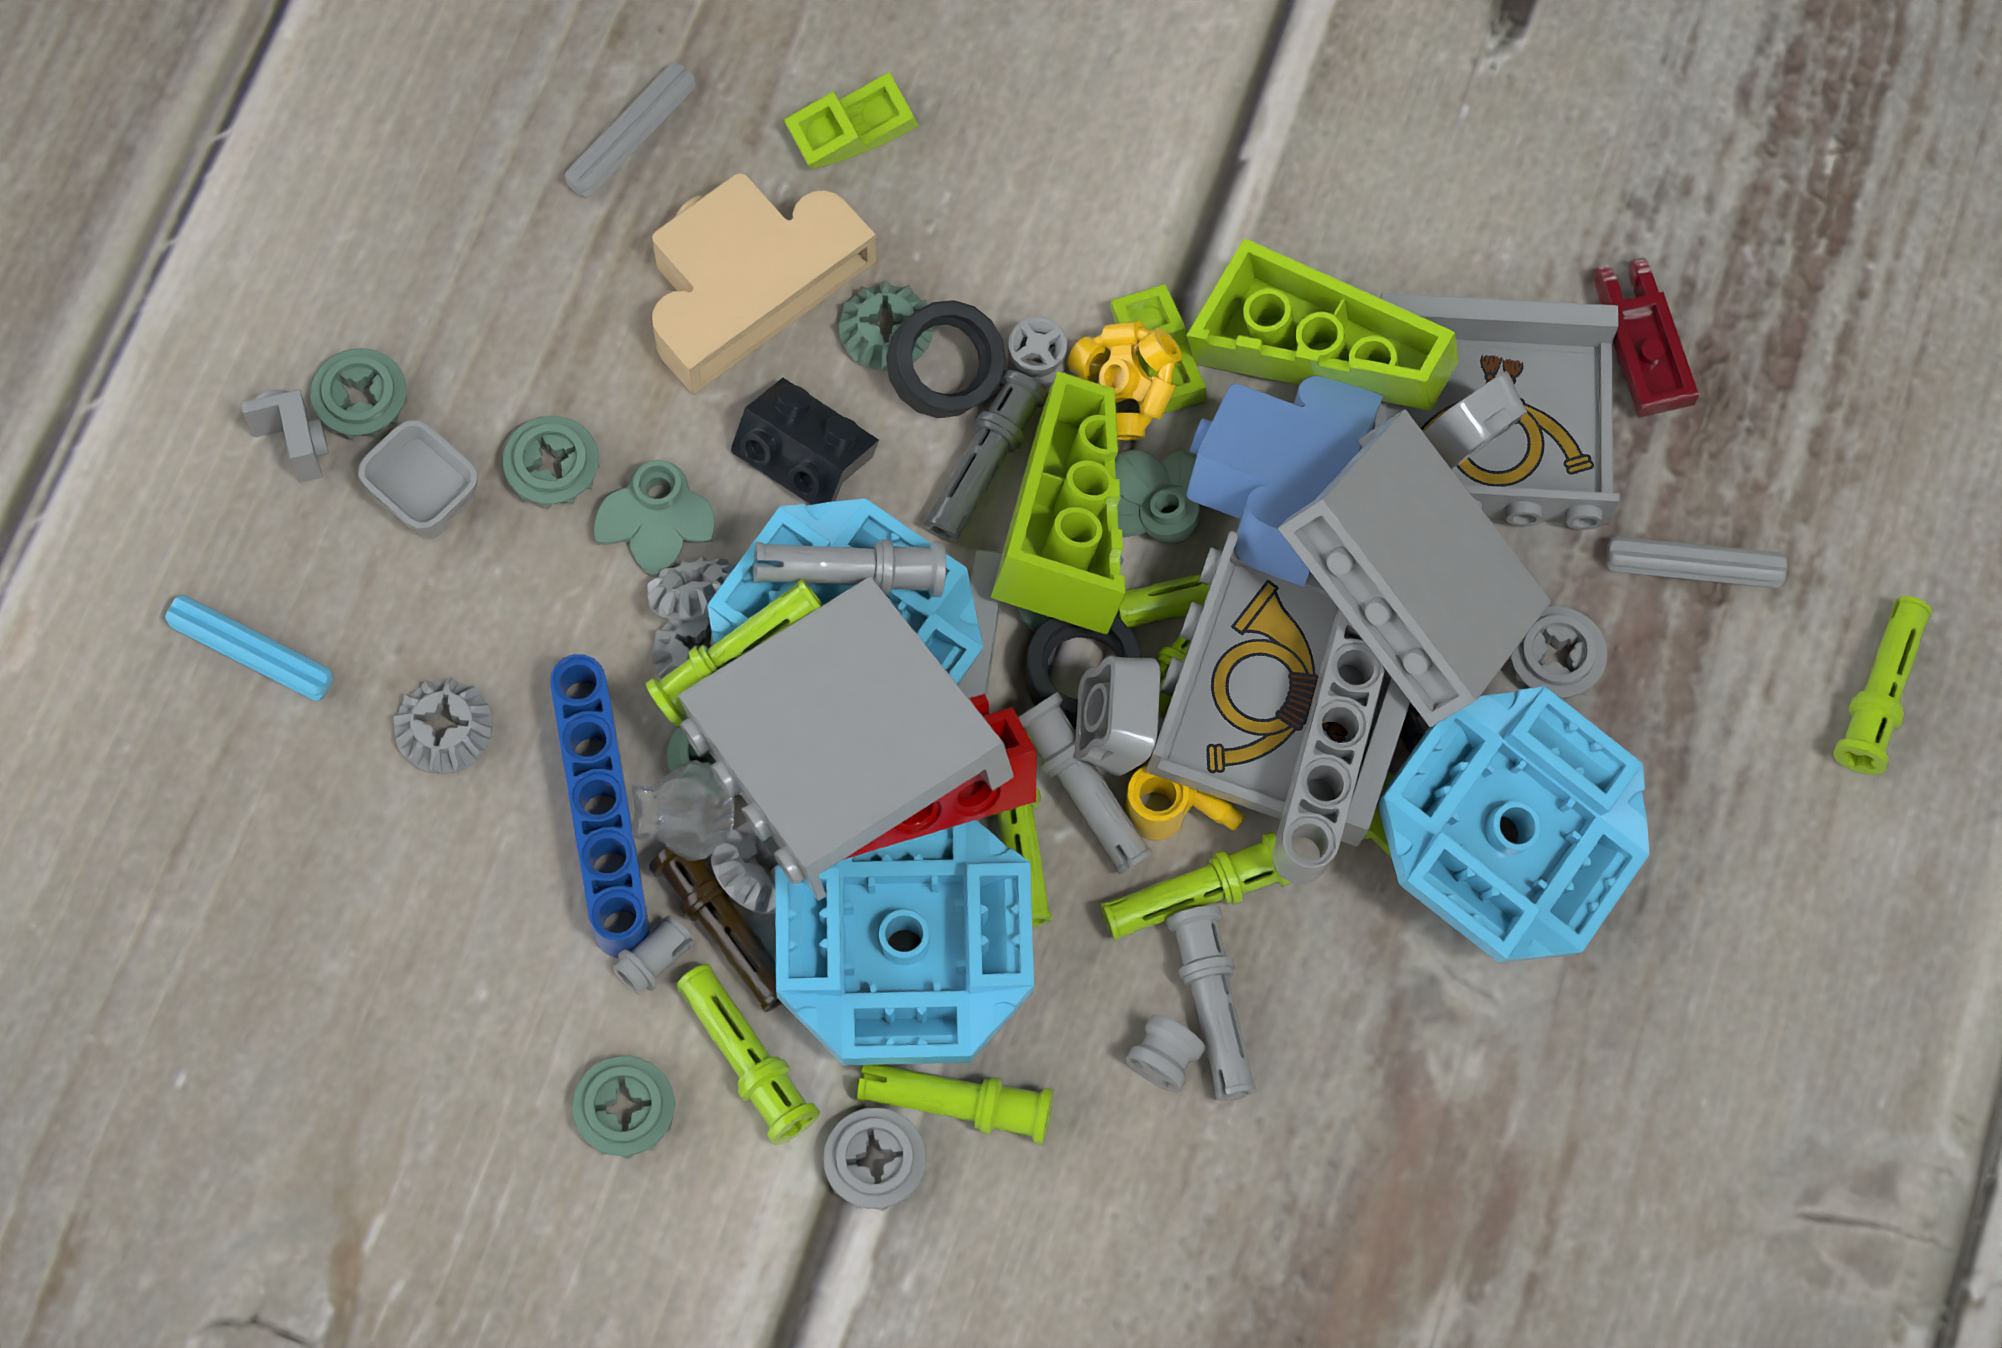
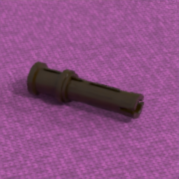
M687 835L676 840L651 861L649 870L655 877L662 876L682 903L679 909L683 916L691 921L699 920L722 951L727 961L733 966L760 1002L761 1008L765 1012L773 1010L782 1004L777 998L775 959L731 902L729 895L718 882L714 872L697 849L700 844L694 835ZM684 868L687 869L689 874L695 880V885H693V883L684 873ZM714 910H717L719 912V914L721 915L720 919L717 918V916L713 912ZM732 931L759 966V971L754 968L732 938Z

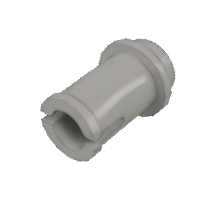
M667 915L663 922L631 951L623 949L618 953L620 961L613 966V969L619 979L635 994L639 995L644 989L652 991L657 987L656 978L687 950L693 948L695 941L690 938V933L678 920Z

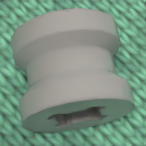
M1031 317L1018 323L1009 336L1008 370L1021 372L1037 381L1045 389L1050 388L1057 371L1064 373L1066 367L1067 338L1063 329L1056 322L1044 317ZM1032 356L1034 358H1040L1043 361V363L1034 362L1032 360L1027 361L1026 359Z
M1152 1015L1145 1026L1146 1038L1141 1045L1131 1048L1126 1056V1062L1136 1073L1154 1085L1167 1091L1179 1092L1186 1081L1185 1069L1190 1062L1200 1059L1205 1051V1045L1194 1033L1176 1021L1165 1016Z

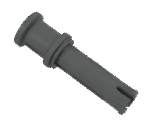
M1010 369L1003 371L1001 383L999 384L1001 388L988 410L980 411L974 421L976 435L970 447L953 472L936 505H934L930 514L923 522V525L927 526L926 529L946 542H957L973 510H975L1000 463L1008 452H1014L1015 449L1020 448L1025 440L1022 431L1036 408L1044 407L1048 392L1037 381L1021 372Z

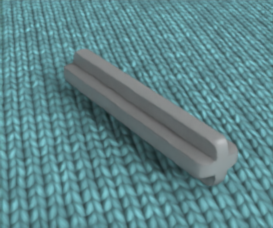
M679 62L671 63L566 171L567 185L583 198L591 197L695 89L696 83L693 73Z
M1622 536L1612 537L1607 548V568L1613 572L1772 588L1781 587L1787 574L1786 555L1781 552Z

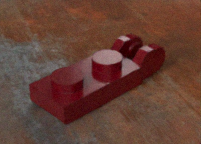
M1646 258L1634 259L1629 262V279L1634 288L1636 298L1624 300L1617 277L1611 266L1607 265L1596 268L1594 281L1601 305L1618 306V329L1614 336L1613 344L1638 418L1694 406L1699 397L1698 390L1664 292H1659Z

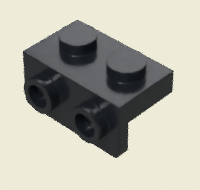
M781 378L745 407L731 446V451L734 455L807 503L814 505L836 501L842 483L873 458L879 439L859 427L853 420L842 416L811 396L802 387L794 385L785 378Z

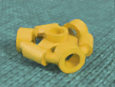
M1141 321L1111 324L1104 327L1102 334L1094 338L1090 336L1083 337L1073 346L1068 357V368L1078 378L1091 382L1099 379L1097 384L1115 389V403L1127 399L1136 400L1140 407V413H1116L1117 441L1141 440L1145 438V429L1154 418L1161 420L1176 387V384L1171 381L1174 365L1181 361L1182 353L1175 340L1161 328H1156L1155 330L1146 329ZM1138 349L1144 360L1158 374L1148 377L1140 364L1137 354Z

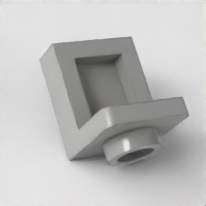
M283 389L269 390L261 393L254 400L242 403L243 414L253 437L284 431L289 457L299 483L323 478L319 456L329 454L325 431L321 419L311 421L300 389L294 391Z

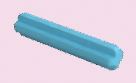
M186 595L177 596L167 610L165 619L170 628L314 701L322 700L332 685L334 676L328 667Z

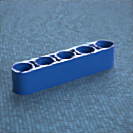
M573 654L563 658L555 665L551 673L550 686L590 924L598 947L605 954L619 958L618 953L623 949L631 951L650 934V924L606 675L602 665L595 658L585 654ZM579 682H588L596 687L592 694L583 699H573L565 695L572 685ZM587 739H599L605 743L603 750L591 757H584L575 752L577 746ZM597 796H608L616 801L612 809L601 815H593L584 810L586 804ZM609 853L621 855L626 859L624 865L613 873H601L594 869L596 861ZM617 912H627L636 918L633 926L622 933H612L603 927L606 919Z

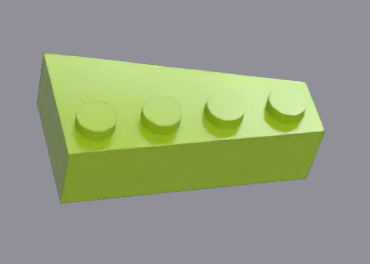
M1243 238L1186 335L1196 365L1296 385H1300L1309 377L1321 376L1383 395V402L1429 411L1434 407L1459 363L1454 331L1246 238Z
M1057 371L1039 418L990 597L1106 635L1126 594L1125 575H1121L1120 556L1123 552L1122 529H1119L1117 506L1120 501V479H1116L1115 458L1118 453L1115 389Z

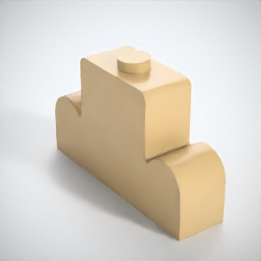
M738 173L706 196H696L687 201L679 209L675 218L653 233L652 240L656 266L677 290L663 296L653 310L652 322L656 348L662 361L692 395L877 262L876 234L843 198L836 193L825 190L813 191L804 195L795 204L792 213L793 219L786 220L748 176Z

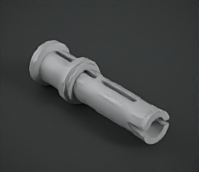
M881 539L879 542H874L872 549L763 544V542H756L754 558L761 561H780L779 565L754 564L755 583H761L762 581L798 582L800 579H804L806 583L857 585L871 576L885 595H889L892 589L925 590L929 592L931 597H941L944 591L946 552L944 543L939 541H933L930 547L923 548L893 546L890 539Z
M1057 692L1018 718L1035 749L1043 759L1040 768L1044 774L1048 773L1051 778L1057 775L1115 864L1117 872L1121 874L1153 852L1150 847H1147L1095 765L1077 758L1075 753L1076 731L1059 706L1063 699Z
M1200 906L1169 916L1166 922L1169 931L1176 933L1183 962V967L1178 970L1180 980L1184 982L1186 987L1191 988L1193 999H1195L1199 1016L1198 1020L1213 1075L1217 1101L1236 1100L1252 1095L1257 1090L1249 1067L1239 1018L1231 993L1232 989L1229 978L1234 975L1235 965L1233 958L1225 955L1218 922L1223 918L1220 906Z

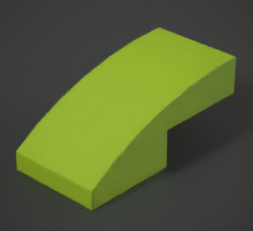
M890 72L840 100L833 91L784 119L811 170L863 154L919 127L916 118Z
M1166 284L1110 300V308L1115 324L1141 321L1146 329L1155 330L1156 328H1161L1175 340L1180 348L1182 359L1174 365L1171 381L1176 384V387L1163 414L1205 402L1207 387L1186 344V328ZM1138 349L1137 354L1140 364L1148 377L1158 374L1148 365Z

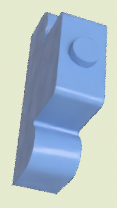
M1321 376L1309 377L1299 385L1294 404L1240 384L1230 385L1213 421L1202 418L1195 433L1190 452L1196 454L1197 457L1186 492L1187 498L1193 502L1241 519L1237 530L1239 535L1234 549L1236 555L1246 565L1304 587L1311 571L1278 530V527L1289 516L1314 501L1363 448L1358 440L1372 431L1383 395Z

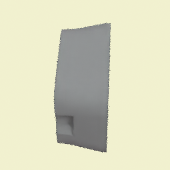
M1505 371L1442 414L1423 433L1448 466L1453 469L1509 430L1527 413V410L1520 400L1509 373Z
M420 420L405 421L394 428L359 464V479L365 488L416 535L423 539H433L439 536L447 528L451 518L458 513L464 512L475 499L478 472L471 461L430 425Z
M1109 656L1102 661L1098 668H1090L1084 673L1078 690L1075 753L1078 759L1089 762L1113 775L1120 776L1141 765L1151 756L1158 732L1160 667L1156 659Z

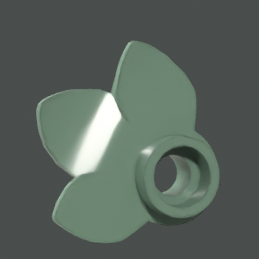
M1181 449L1172 453L1161 462L1152 454L1142 450H1127L1117 453L1115 458L1116 479H1120V501L1117 506L1119 529H1122V537H1131L1147 532L1160 542L1173 544L1187 539L1193 533L1200 518L1199 503L1189 500L1186 496L1196 461L1191 454ZM1169 509H1176L1172 513H1162Z
M653 460L643 464L633 473L627 488L615 491L605 497L595 518L594 536L596 543L602 545L630 541V549L638 565L649 575L659 576L661 570L671 568L676 563L682 552L684 540L692 543L712 541L715 517L707 499L689 490L687 478L679 467L667 461ZM657 485L666 486L670 490L669 494L661 499H654L648 495L651 488Z

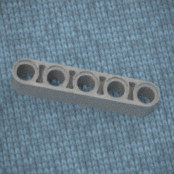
M1340 609L1333 620L1273 847L1272 860L1276 870L1284 879L1297 884H1307L1317 880L1323 875L1339 849L1385 671L1383 665ZM1350 665L1357 668L1362 673L1365 684L1351 685L1345 682L1339 676L1337 667ZM1336 722L1342 725L1348 731L1350 741L1337 743L1330 740L1324 734L1322 724ZM1319 779L1327 782L1334 791L1335 800L1320 801L1314 798L1308 790L1307 781ZM1304 837L1313 841L1320 852V859L1312 861L1299 857L1292 848L1291 839Z

